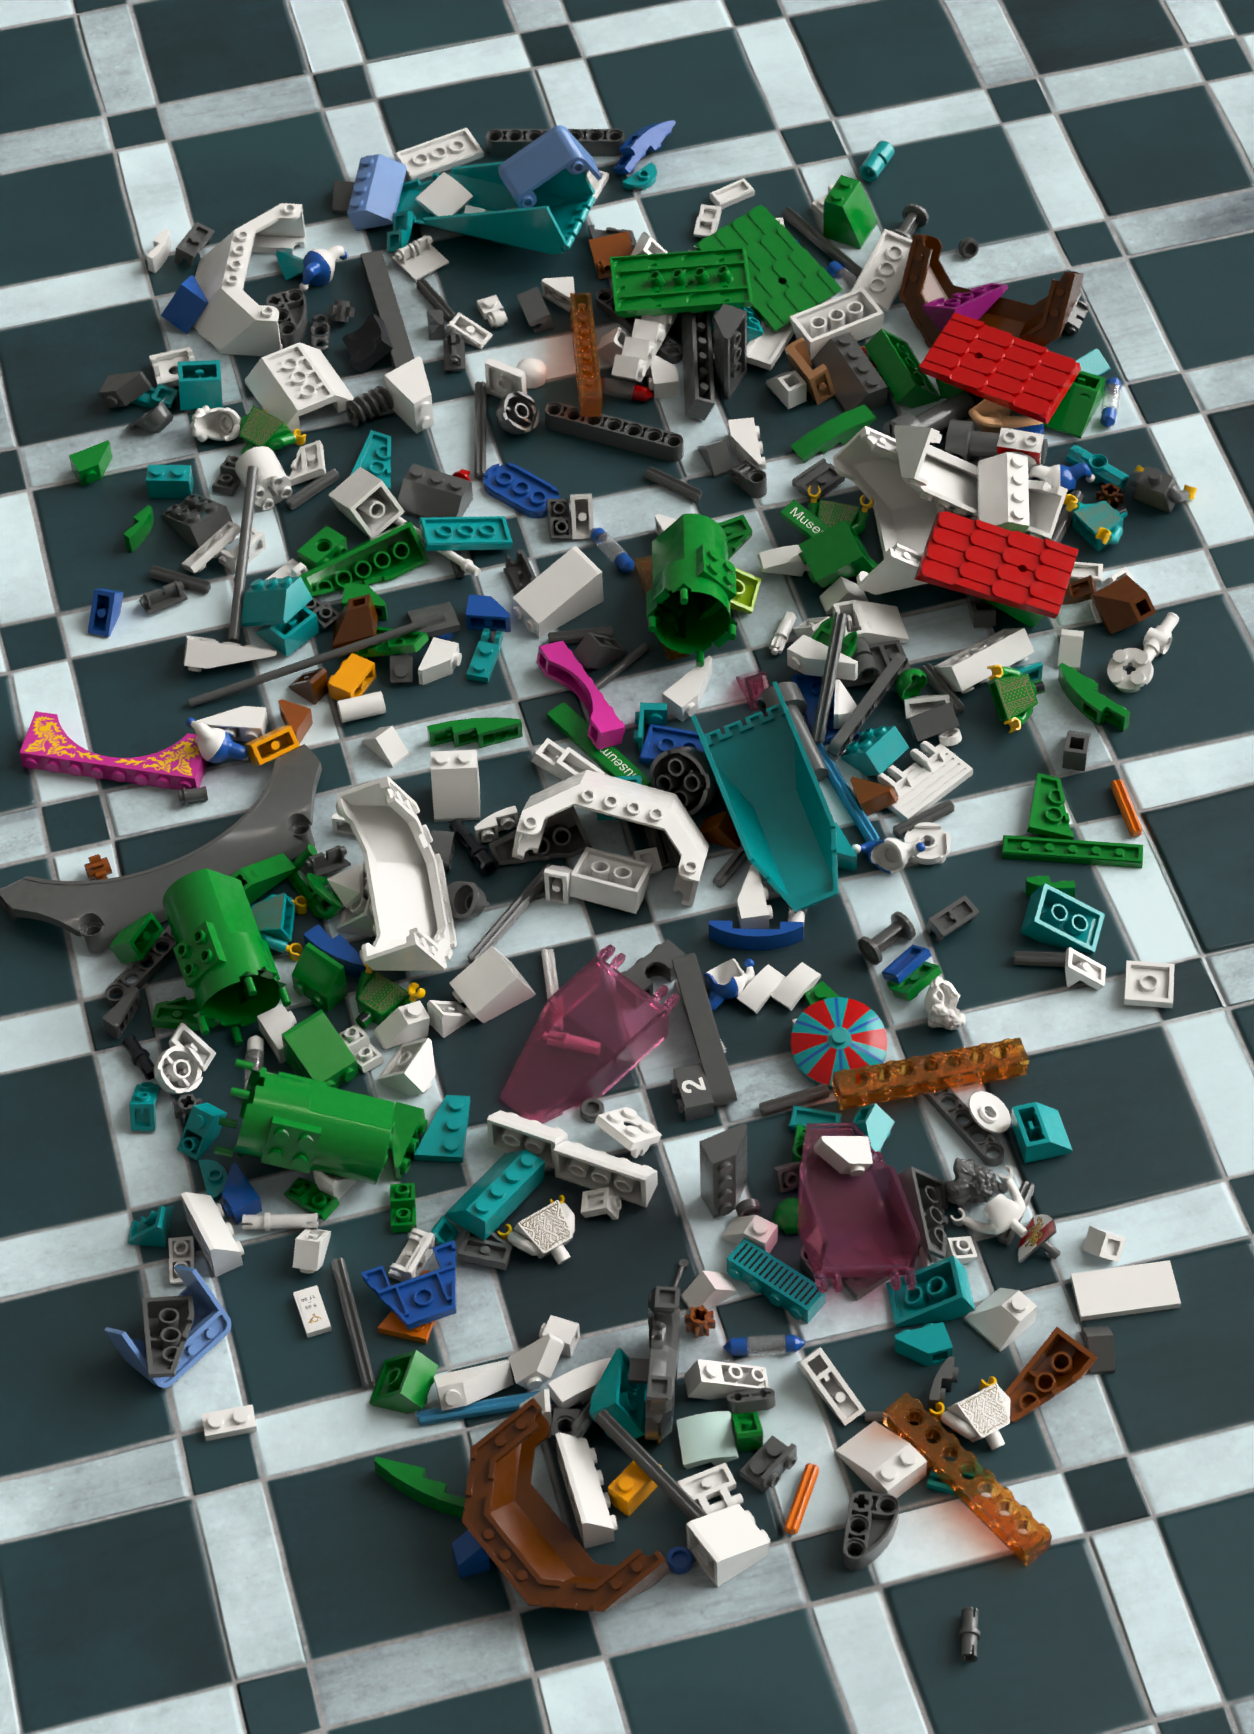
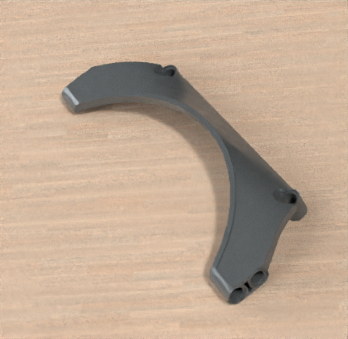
M305 744L275 758L269 781L253 806L221 835L185 856L145 871L109 879L59 881L27 876L1 888L0 903L13 921L19 918H28L51 923L76 936H84L90 953H102L110 948L109 945L121 930L145 914L152 912L159 923L168 920L162 904L163 896L175 881L189 873L207 868L231 876L243 867L284 853L289 860L298 857L308 844L315 847L310 826L313 823L316 789L320 775L323 773L322 765L317 756Z

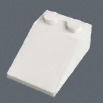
M876 1421L835 1450V1453L876 1493L890 1494L898 1498L926 1477L927 1460L909 1442Z

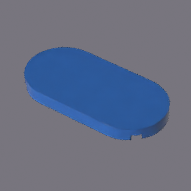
M505 463V465L495 464L486 470L483 477L484 489L490 496L527 517H547L546 500L560 499L559 492L555 486L513 463Z

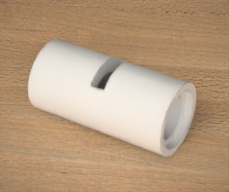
M381 691L337 701L342 723L386 713Z

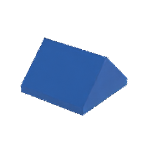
M189 276L180 285L161 314L164 319L186 334L190 332L209 303L194 276Z

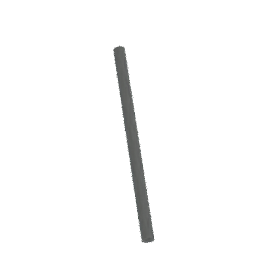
M249 466L247 469L228 641L235 643L239 642L258 478V467Z

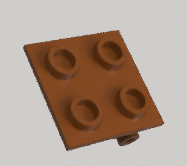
M628 231L588 240L598 279L612 277L610 257L631 256L633 252Z

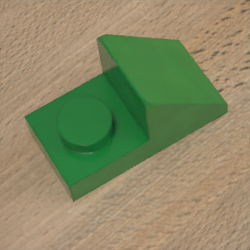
M731 1413L737 1451L759 1450L763 1446V1429L758 1413Z

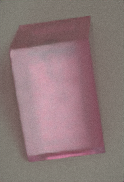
M755 670L736 676V680L752 711L759 710L757 699L762 692L769 688L766 672Z

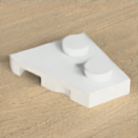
M320 440L299 448L296 454L297 457L291 464L292 472L287 477L291 481V486L326 474L324 449Z

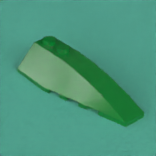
M410 521L395 526L297 577L301 576L311 596L344 590L345 583L369 585L392 580L429 562V558Z

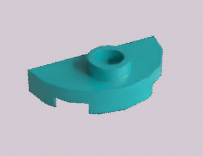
M650 162L625 179L623 187L632 190V188H642V190L651 187L656 182V166Z
M208 1159L198 1160L206 1193L211 1195L214 1202H217L221 1199L220 1196L222 1195L228 1174L225 1168L216 1161Z

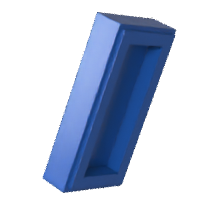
M911 945L881 972L883 978L900 984L932 956L930 950L917 945Z

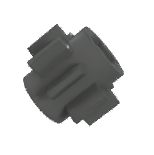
M335 300L334 305H329L328 314L333 315L332 321L348 322L349 317L354 318L355 308L350 307V301Z
M193 1093L181 1094L178 1102H173L175 1118H181L183 1123L186 1124L192 1107L203 1104L202 1099H196Z

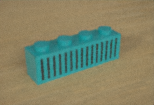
M746 1238L727 1257V1272L733 1279L747 1284L753 1292L761 1293L773 1305L781 1306L797 1320L801 1319L808 1324L826 1303V1289Z

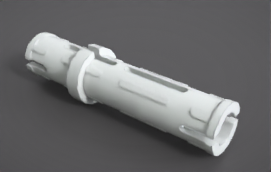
M265 1212V1214L259 1215L243 1214L242 1223L244 1225L242 1227L243 1230L265 1229V1232H271V1229H318V1213L271 1214V1212Z

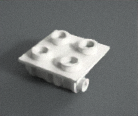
M424 235L418 239V242L414 240L412 244L409 243L407 246L399 248L395 256L392 257L415 281L449 263L431 245L433 239L430 235Z

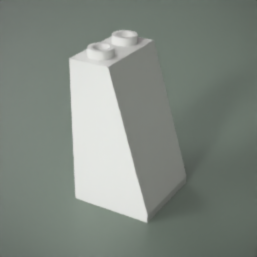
M574 546L512 597V612L517 619H521L531 633L534 632L540 639L604 601L602 571L577 546Z

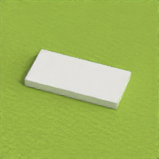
M464 128L396 152L394 157L397 162L406 165L405 175L411 181L414 179L421 180L432 176L433 173H441L452 169V167L483 158L484 151L470 131Z
M884 229L851 292L863 287L878 307L888 312L901 288L912 240Z
M1170 1260L1071 1273L1070 1276L1080 1321L1181 1307Z

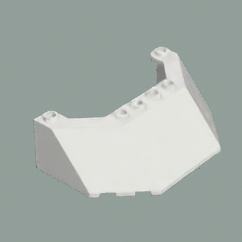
M279 204L235 229L199 260L195 279L209 303L193 327L205 341L215 346V350L219 354L266 356L283 349L278 325V309L273 306L258 305L243 291L251 252L276 253V251H283L293 254L294 246L300 244L301 247L305 248L306 234L302 204Z
M895 425L894 434L901 476L913 491L920 493L919 497L928 501L934 499L937 501L938 506L948 509L952 507L954 508V513L962 516L968 514L972 516L971 520L974 521L978 519V466L929 445L930 443L940 444L942 435L939 434L940 431L928 427ZM1028 480L1029 527L1025 534L1040 539H1051L1068 489L1058 485L1057 487H1051L1045 481Z
M864 426L833 457L836 473L841 477L852 480L869 500L871 497L874 499L873 508L884 560L870 573L862 571L857 575L858 588L878 595L927 584L914 578L935 517L940 511L954 513V508L949 507L948 509L938 506L937 501L934 499L928 501L920 498V493L913 491L901 476L896 440Z
M585 770L531 795L528 799L516 829L512 852L513 858L523 860L525 852L528 850L538 853L548 818L572 806L665 831L681 856L673 891L677 892L679 890L683 894L681 904L693 906L710 845L676 794L591 770Z
M388 776L337 793L338 803L335 805L336 811L340 817H343L350 823L363 852L364 862L362 867L367 875L368 883H366V890L371 898L369 909L375 922L373 932L376 939L373 945L370 943L362 945V950L359 952L362 962L371 969L379 971L445 970L447 967L446 961L451 959L453 954L452 948L456 947L457 939L443 861L439 853L434 854L430 845L433 842V838L427 825H421L417 816L420 813L417 803Z

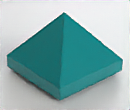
M444 1215L430 1233L435 1235V1242L441 1245L453 1241L459 1232Z

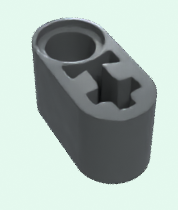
M431 830L430 834L433 842L430 845L434 854H440L444 870L450 871L455 849V832Z

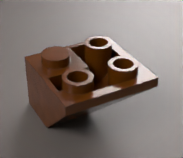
M1128 575L1122 576L1090 595L1109 635L1137 624L1156 613L1148 593Z
M370 594L347 601L334 624L333 649L376 635L378 615Z

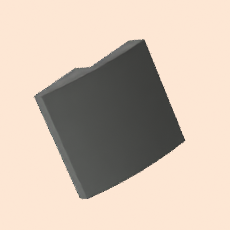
M450 601L407 611L410 623L444 613L446 621L418 630V632H426L428 638L460 631V624Z

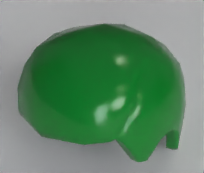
M912 668L898 675L894 686L896 694L902 702L912 696H919L920 689L928 681L924 671Z
M794 1197L786 1198L780 1202L773 1214V1223L778 1225L786 1235L801 1234L809 1228L812 1222L811 1208L803 1200Z

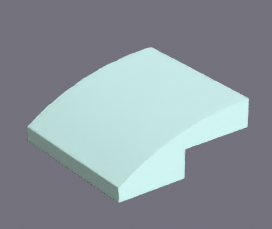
M730 1411L702 1413L676 1420L683 1466L686 1469L709 1462L717 1466L739 1458Z

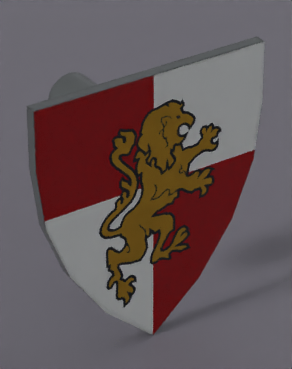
M1044 1214L1033 1216L1026 1227L1028 1232L1021 1238L1018 1247L1020 1263L1039 1247L1053 1259H1056L1061 1253L1060 1250L1049 1242V1238L1057 1232L1054 1220Z

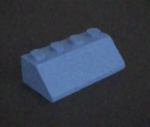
M381 154L361 157L347 215L356 231L393 224V213L397 211L407 170L406 165Z

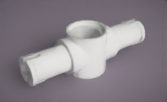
M1169 612L1161 625L1156 626L1155 629L1151 627L1144 637L1143 651L1147 653L1151 662L1160 653L1165 654L1171 645V632L1179 622V617L1175 613Z

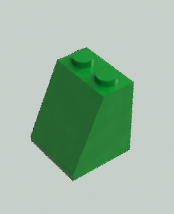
M841 175L824 200L823 236L827 239L861 249L877 225L878 220L860 181Z
M845 519L799 544L802 551L799 553V556L804 565L808 564L810 568L808 575L813 583L817 582L822 588L832 585L840 577L850 579L862 571L870 572L874 569L857 532Z
M322 1010L317 1011L281 1034L286 1062L298 1076L327 1082V1086L337 1088L345 1082L353 1080L359 1074L357 1060Z

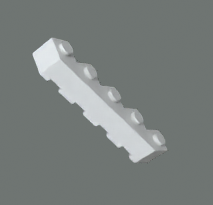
M678 313L659 316L649 314L642 315L641 319H635L632 336H625L622 355L615 354L611 375L616 378L641 382Z

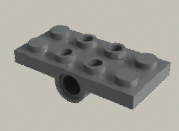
M857 637L855 645L857 649L851 658L858 661V678L855 681L840 679L845 688L875 683L897 653L906 657L900 641L894 640L868 645L866 639ZM907 662L903 671L911 669L909 662Z

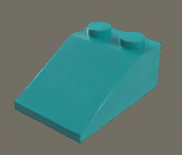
M1044 883L1030 896L1021 933L1040 943L1062 948L1070 947L1076 951L1093 954L1096 950L1105 914Z
M954 1255L886 1283L896 1327L954 1320L975 1311L967 1270Z
M618 1348L591 1395L589 1413L592 1420L595 1421L594 1418L603 1409L607 1410L636 1439L645 1435L647 1384L628 1383L630 1358L621 1348Z

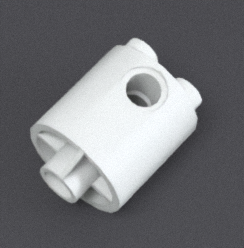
M264 446L254 447L239 457L235 465V471L244 488L246 486L248 467H258L255 504L262 507L264 510H270L275 504L292 495L291 481L286 476L273 450Z

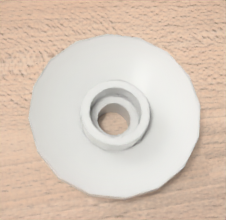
M982 1091L971 1096L968 1103L970 1115L982 1129L990 1133L1000 1134L1010 1127L1011 1117L1009 1111L1000 1099L988 1092Z

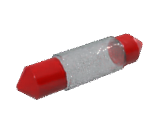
M595 377L588 381L593 391L609 396L643 402L653 397L648 387L639 386L635 383L607 377Z

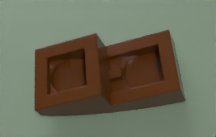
M1090 575L1072 583L1069 581L1062 605L1090 600V595L1097 591L1093 577Z

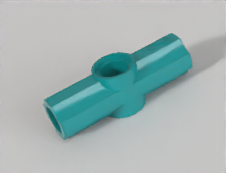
M1074 445L1066 455V461L1072 465L1086 463L1091 473L1095 476L1094 483L1115 484L1117 487H1121L1122 491L1129 482V476L1108 464L1107 457L1102 454L1093 455L1080 446Z

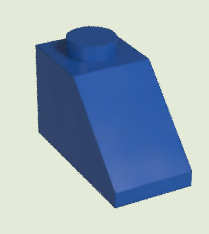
M106 588L94 589L88 633L110 637L121 613L124 592Z
M469 595L466 609L467 629L484 630V628H489L490 631L511 632L510 613L491 596Z
M236 1163L232 1164L222 1192L224 1204L221 1207L226 1217H232L237 1225L242 1222L243 1214L255 1215L262 1211L259 1195Z

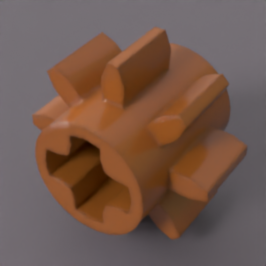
M99 854L88 857L90 863L84 864L89 880L108 879L107 875L112 874L107 857L101 859Z
M704 1305L696 1308L691 1307L690 1315H684L686 1332H692L696 1338L704 1335L708 1337L709 1328H715L713 1310L708 1312Z

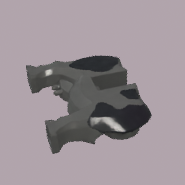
M657 1286L650 1292L648 1296L650 1359L630 1358L628 1383L647 1384L645 1440H658V1446H661L673 1431L675 1385H677L680 1341V1288Z

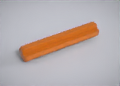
M1121 779L1113 780L1111 782V789L1131 837L1140 836L1142 834V827L1125 785Z
M808 1463L804 1468L784 1525L786 1533L792 1535L798 1533L819 1473L817 1465Z

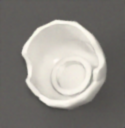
M533 357L525 358L518 363L516 368L526 372V387L528 389L538 388L545 384L547 367L542 360Z

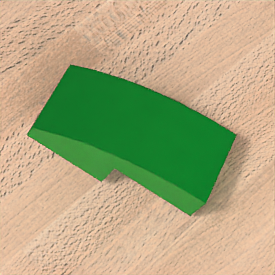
M149 505L133 517L134 526L130 527L123 534L126 549L130 552L136 550L143 543L153 527L152 507Z
M1049 875L1026 878L1025 896L1030 897L1034 891L1046 883L1075 898L1076 887L1074 880H1061L1051 883Z
M298 1177L283 1193L288 1200L304 1211L318 1213V1218L323 1221L340 1205L337 1197L320 1191L316 1183Z
M415 1183L390 1184L392 1233L411 1232L413 1228H417Z

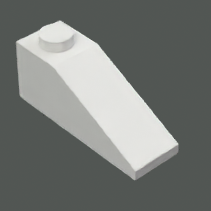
M803 634L787 649V666L805 675L823 677L828 646ZM840 653L836 678L855 681L858 678V661Z
M711 656L704 659L703 667L695 666L662 693V701L667 703L668 712L682 722L689 716H693L699 708L713 672Z
M821 1347L815 1349L796 1363L811 1386L844 1426L866 1411Z
M509 1359L434 1376L437 1397L442 1411L467 1406L513 1385Z

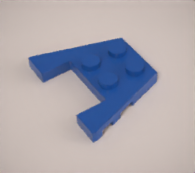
M454 1240L433 1247V1253L440 1269L398 1284L390 1285L383 1265L361 1272L363 1281L408 1330L456 1313V1246Z

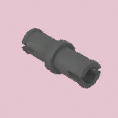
M964 1607L962 1609V1628L959 1630V1638L961 1639L960 1659L964 1661L966 1656L967 1663L975 1662L978 1659L977 1641L980 1639V1631L978 1629L979 1610L977 1608L974 1609V1607Z

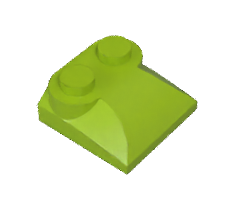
M735 567L737 595L730 600V608L752 614L761 578Z

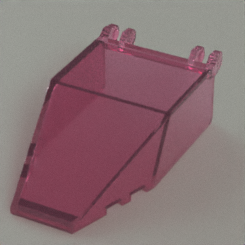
M611 944L604 947L596 957L547 1000L500 1095V1100L523 1118L536 1120L543 1124L562 1115L563 1111L580 1107L581 1103L586 1099L593 1097L597 1099L603 1096L667 1037L668 1014L678 1003L679 995L676 993L672 994L662 1005L660 1001L666 996L669 990L668 987L662 985L655 991L652 997L617 970L625 961L626 955L619 953L608 964L606 961L613 955L615 947Z
M855 1123L806 1124L799 1173L798 1231L815 1277L818 1291L821 1293L827 1292L828 1282L826 1278H832L834 1291L841 1292V1278L890 1276L893 1290H900L901 1279L899 1276H905L907 1288L914 1290L916 1285L914 1265L920 1244V1233L896 1170L892 1165L887 1166L883 1161V1155L879 1151L875 1152L870 1146L873 1164L863 1175L851 1176L850 1174L839 1173L814 1151L813 1146L821 1136H865Z

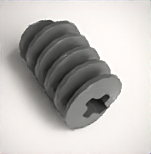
M377 386L367 393L356 396L353 400H348L346 402V412L352 425L357 427L359 425L357 419L361 423H365V416L371 420L373 418L372 412L375 416H379L380 410L383 413L387 412L386 405L393 409L394 404L388 391L382 386Z

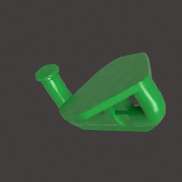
M308 844L306 849L292 863L297 870L290 874L288 879L300 896L306 898V904L313 914L319 918L329 920L342 909L343 903L327 881L328 878L311 873L305 876L299 870V867L304 866L303 862L307 857L317 854L316 848ZM325 901L331 904L328 909L324 906Z

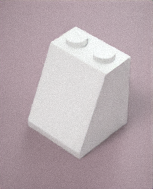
M418 356L385 374L386 390L394 404L392 410L416 433L434 424L432 396L422 358Z
M361 467L328 495L337 508L370 539L379 535L405 512L384 482Z
M477 750L431 752L434 822H448L456 818L462 821L480 820V779Z
M493 946L487 949L449 983L454 989L452 992L453 996L458 1002H464L467 1006L464 1009L473 1020L478 1018L482 1023L499 1016L536 995L512 962Z
M740 1504L697 1518L686 1524L687 1549L691 1551L693 1557L717 1588L769 1555V1543L771 1542L769 1536L763 1529H758L752 1514L748 1510L744 1511Z

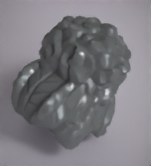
M963 1158L955 1159L953 1165L955 1179L944 1184L948 1192L947 1201L958 1205L968 1201L987 1203L998 1187L996 1174L991 1169L986 1167L980 1168L978 1165L974 1166L969 1160Z

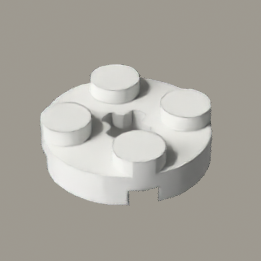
M1137 648L1115 651L1107 667V674L1111 683L1119 691L1125 693L1137 692L1140 690V687L1145 684L1147 685L1151 681L1154 671L1147 653ZM1133 666L1136 670L1127 675L1126 668Z
M931 822L919 823L914 826V829L910 832L908 830L905 834L904 842L917 841L925 844V841H930V844H933L925 846L923 852L909 858L910 862L924 865L942 864L945 862L951 849V837L947 831L945 833L941 829L940 825Z

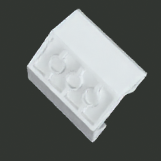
M300 342L261 357L245 379V384L262 409L283 421L291 431L300 429L299 416L331 403L339 413L346 410V402L348 400L354 399L321 350Z

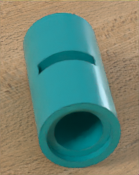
M879 141L860 166V176L868 182L875 181L895 154L894 147L889 142Z

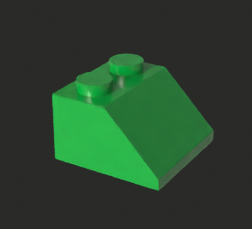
M308 942L292 973L293 988L300 996L304 995L309 998L316 1007H322L327 1012H330L348 995L345 969L343 965Z
M417 1350L384 1360L369 1404L405 1414L422 1410L427 1404V1396L435 1382L434 1376L438 1365Z

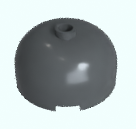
M681 746L664 751L654 759L649 770L648 777H651L652 788L667 792L679 789L674 794L678 796L684 807L700 800L694 809L687 810L690 816L704 810L716 795L718 783L707 756L698 749Z

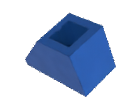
M469 1530L451 1543L453 1557L460 1578L491 1570L489 1561L491 1558Z

